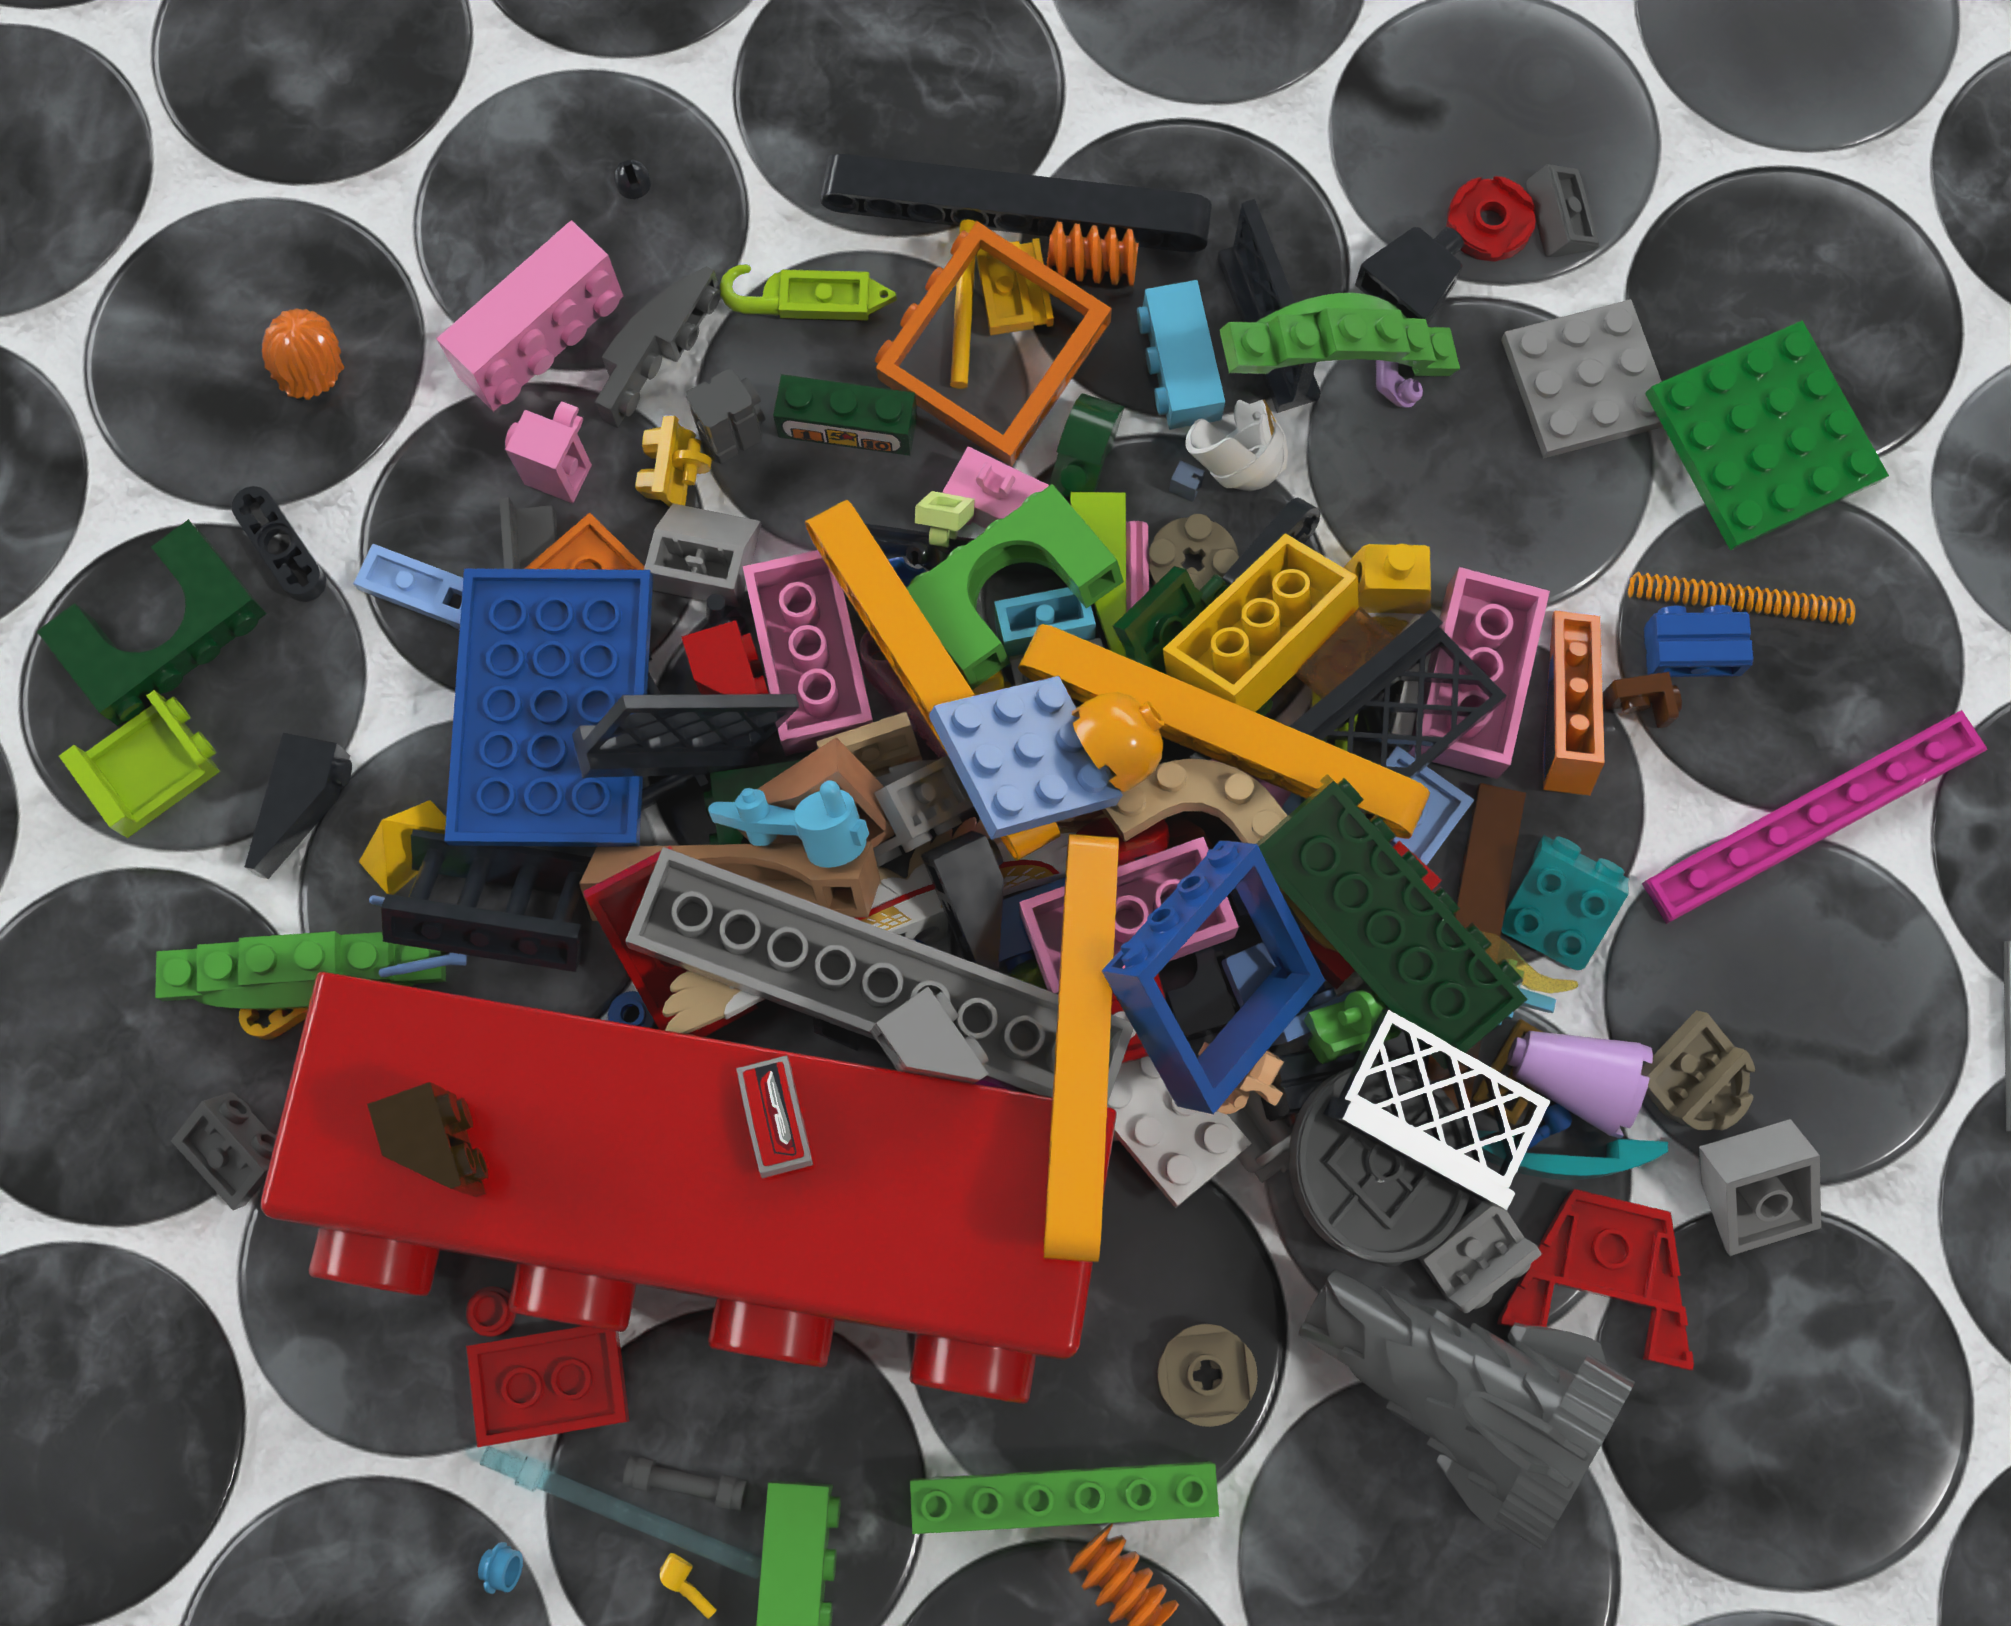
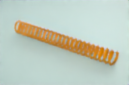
M1640 572L1635 573L1630 578L1628 597L1631 598L1634 593V583L1638 577L1637 598L1640 599L1643 594L1644 582L1647 578L1646 599L1649 600L1652 596L1653 583L1657 579L1655 600L1659 601L1664 580H1666L1664 601L1667 603L1670 600L1671 586L1675 581L1676 588L1673 602L1676 604L1680 598V587L1684 582L1685 589L1682 603L1685 605L1688 603L1689 589L1693 583L1694 591L1691 603L1695 606L1698 601L1699 588L1702 584L1703 592L1700 602L1702 607L1707 603L1710 586H1712L1710 607L1716 605L1719 587H1721L1719 605H1725L1726 592L1730 588L1731 594L1728 606H1731L1732 609L1735 605V593L1739 589L1740 595L1737 603V610L1739 612L1744 607L1745 593L1748 590L1749 597L1746 604V611L1748 613L1753 609L1754 594L1757 591L1758 598L1755 606L1757 614L1762 610L1763 596L1767 592L1764 612L1766 615L1770 614L1772 597L1776 594L1777 599L1773 611L1775 616L1780 614L1781 598L1785 595L1786 600L1783 606V616L1785 618L1789 615L1791 598L1794 596L1795 602L1792 608V617L1794 619L1798 617L1800 599L1804 597L1801 610V618L1803 620L1808 616L1809 601L1813 598L1810 619L1812 621L1817 618L1818 602L1822 599L1823 604L1819 614L1821 622L1825 621L1827 617V604L1830 600L1832 605L1828 620L1831 624L1836 618L1838 602L1841 603L1838 623L1841 625L1845 620L1847 603H1850L1851 608L1847 624L1849 626L1852 625L1855 619V605L1850 598L1845 601L1842 597L1835 600L1832 596L1825 598L1823 595L1816 598L1814 594H1810L1807 597L1803 592L1800 595L1795 591L1788 594L1786 590L1779 593L1777 589L1770 592L1768 588L1761 591L1759 587L1752 590L1748 585L1745 588H1742L1740 584L1733 587L1731 583L1724 586L1722 582L1715 585L1713 581L1706 584L1704 580L1697 583L1695 579H1691L1688 582L1684 577L1681 580H1678L1676 576L1669 579L1667 575L1660 578L1658 574L1651 577L1649 573L1642 576Z

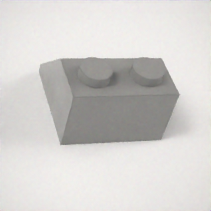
M1791 1119L1699 1146L1701 1184L1724 1248L1729 1256L1821 1228L1820 1155Z

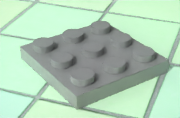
M1631 299L1504 332L1501 341L1543 459L1663 427L1645 394L1651 386L1662 381Z

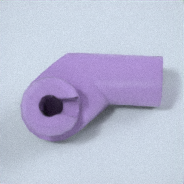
M1376 360L1377 390L1397 407L1409 408L1414 406L1423 395V389L1419 381L1413 382L1411 378L1405 380L1398 374V363Z

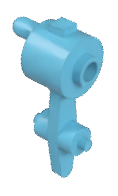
M832 780L822 783L820 791L803 799L795 810L769 805L764 792L752 788L744 789L735 802H714L708 807L710 817L714 823L745 831L750 844L754 846H768L776 839L777 835L799 836L809 861L819 867H838L853 861L863 852L866 846V838L869 835L866 821L860 819L853 797L849 793L840 790L839 785Z

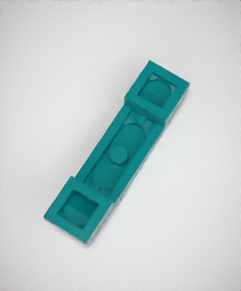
M1477 1130L1479 1138L1498 1132ZM1617 1139L1606 1144V1158L1525 1153L1517 1172L1558 1180L1604 1177L1657 1159L1668 1152V1142ZM1502 1140L1481 1147L1485 1160L1502 1166L1506 1158Z

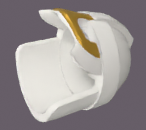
M1238 400L1234 407V419L1237 429L1228 436H1225L1205 419L1196 420L1188 431L1185 440L1186 449L1210 471V474L1223 487L1244 491L1262 489L1271 484L1286 469L1288 458L1286 437L1282 427L1274 418L1266 400H1259L1251 404ZM1255 412H1259L1261 414L1260 418H1256Z

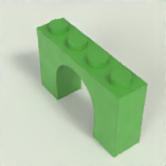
M1053 484L1041 492H1035L1028 496L1022 503V506L1005 518L993 521L988 525L984 533L967 545L955 548L947 556L946 560L929 572L917 575L910 582L909 586L906 587L972 690L1010 664L1001 641L976 610L980 590L995 572L1008 565L1021 562L1044 565L1052 569L1063 580L1085 608H1088L1124 582L1117 559Z

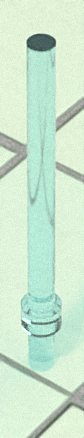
M491 1446L486 1448L481 1458V1466L515 1479L514 1485L531 1492L540 1489L755 1579L758 1578L761 1572L762 1558L545 1469L546 1463L529 1456L522 1460Z

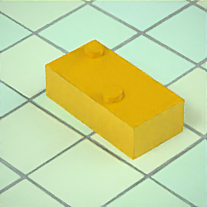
M1285 533L1163 648L1166 675L1253 712H1257L1359 612L1358 576Z

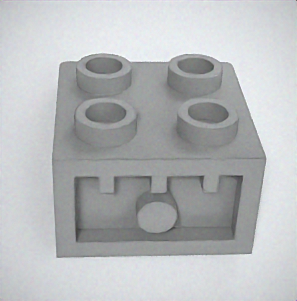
M948 755L874 792L896 834L893 838L873 848L877 866L879 867L902 855L899 845H902L905 853L932 840L933 835L930 832L932 828L938 836L960 825L962 821L958 814L974 806Z

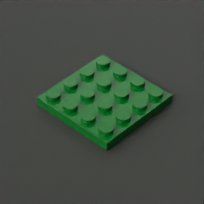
M1803 320L1655 384L1645 392L1730 551L1880 483L1889 476Z

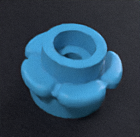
M500 1542L493 1549H488L483 1554L478 1567V1577L480 1580L485 1581L483 1585L487 1593L494 1594L496 1590L510 1592L516 1586L523 1567L522 1553L511 1549L510 1546H507V1543Z

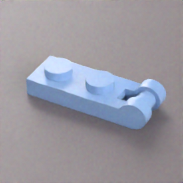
M372 544L353 583L358 590L442 621L460 630L461 605L459 609L448 605L454 593L462 596V577Z

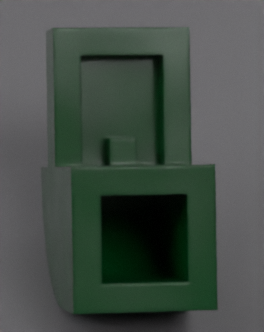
M1084 393L1078 397L1070 411L1056 452L1058 455L1049 486L1053 484L1062 495L1070 497L1071 492H1096L1105 459L1112 450L1125 407Z

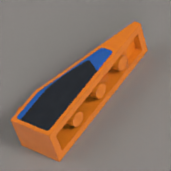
M1554 611L1552 616L1543 744V790L1590 796L1605 763L1600 616Z

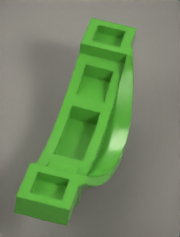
M1336 293L1309 298L1275 311L1257 322H1228L1220 329L1229 373L1268 374L1273 369L1292 365L1353 359L1383 360L1408 365L1413 368L1414 376H1450L1460 369L1450 328L1428 327L1426 319L1406 318L1401 313V310H1398L1388 301L1367 294Z
M336 931L243 937L239 938V942L199 944L197 949L156 951L155 998L161 1001L194 999L205 1005L238 1009L279 1010L308 1008L315 978L319 972L410 987L420 983L446 982V966L388 977H380L378 974L381 968L446 955V952L383 942L382 932L340 935Z

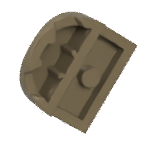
M1696 1010L1653 1055L1652 1064L1647 1062L1641 1070V1075L1650 1077L1646 1094L1656 1107L1674 1122L1697 1130H1725L1733 1126L1745 1115L1753 1100V1095L1748 1090L1750 1072H1755V1067L1747 1050L1735 1047L1706 1012Z

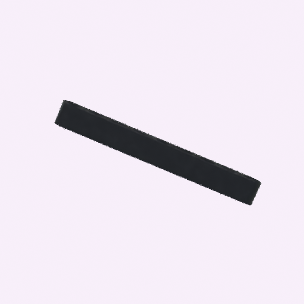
M834 154L827 158L820 202L824 207L839 213L960 226L962 220L969 219L978 221L990 230L1050 237L1057 221L1062 222L1064 233L1069 236L1075 223L1080 224L1083 237H1087L1091 226L1096 225L1100 239L1105 238L1110 227H1115L1118 241H1122L1127 229H1132L1135 242L1139 243L1138 247L1179 252H1199L1206 248L1212 209L1211 201L1208 198L1194 193L850 154Z

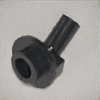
M720 594L710 595L706 602L708 623L701 630L736 620L743 635L742 632L746 626L744 617L735 608L725 607V599Z

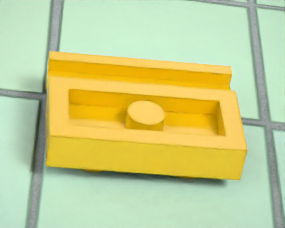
M1039 238L1032 239V242L1020 244L1019 241L1010 242L1043 263ZM980 249L976 254L990 335L1034 329V326L1046 324L1047 327L1053 326L1054 317L1049 293Z

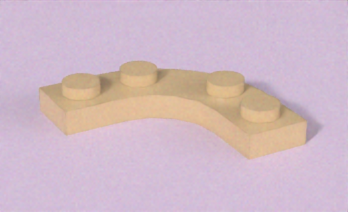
M1182 759L1158 764L1155 771L1143 782L1129 791H1121L1123 796L1116 806L1101 809L1124 842L1166 817L1183 811H1202L1219 817L1235 832L1242 843L1256 844L1287 817V814L1275 798L1256 779L1233 766L1204 759Z

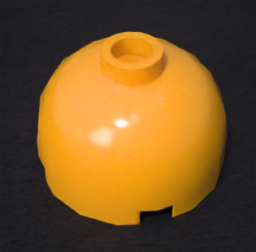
M1121 692L1105 693L1086 701L1072 711L1071 715L1079 718L1073 722V727L1082 746L1098 769L1106 765L1116 774V776L1109 780L1116 788L1122 792L1129 791L1155 771L1162 759L1163 740L1158 729L1164 726V721L1157 709L1149 701L1141 705L1131 695Z

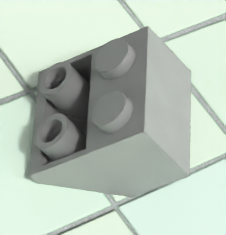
M673 503L654 529L644 570H651L653 575V590L707 601V598L712 594H720L725 599V605L740 608L746 587L742 566L752 564L762 525L761 521Z
M929 987L876 1022L870 1030L897 1071L972 1084L989 1074L983 1066L989 1059L980 1044L972 1035L964 1039L953 1023L959 1016L951 1002L942 992L934 995Z

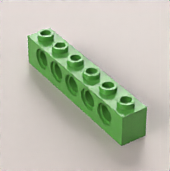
M1211 1461L913 1478L910 1481L912 1534L1219 1517L1216 1465Z

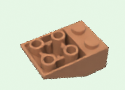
M837 737L758 788V790L764 792L769 805L795 810L803 799L820 791L822 783L828 780L835 781L839 785L840 790L849 793L853 797L860 819L866 821L869 831L866 842H872L874 848L895 835L874 792L884 786ZM737 829L745 838L748 839L745 831ZM777 835L771 844L802 843V840L796 835Z

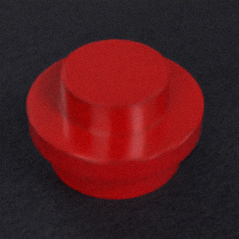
M494 1286L482 1288L474 1293L466 1308V1317L470 1327L476 1333L487 1337L499 1336L509 1330L516 1318V1313L509 1311L510 1293L503 1288Z

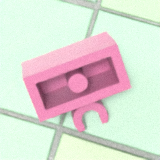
M561 401L556 409L553 420L524 410L519 422L513 423L506 435L505 450L524 485L573 504L592 466L577 434L583 422V418L577 415L579 409Z
M968 446L945 486L943 493L975 499L974 516L965 525H971L973 522L986 529L993 521L1005 518L1022 506V503L1028 496L1035 492L1043 491L1049 485Z

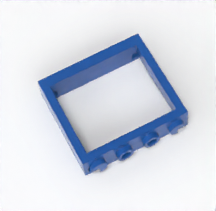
M1222 840L1213 849L1208 850L1206 857L1188 876L1178 883L1176 890L1159 908L1155 909L1148 916L1145 924L1128 942L1120 947L1121 950L1102 970L1177 1107L1213 1115L1325 982L1258 845ZM1236 887L1276 967L1197 1058L1157 986L1154 977Z

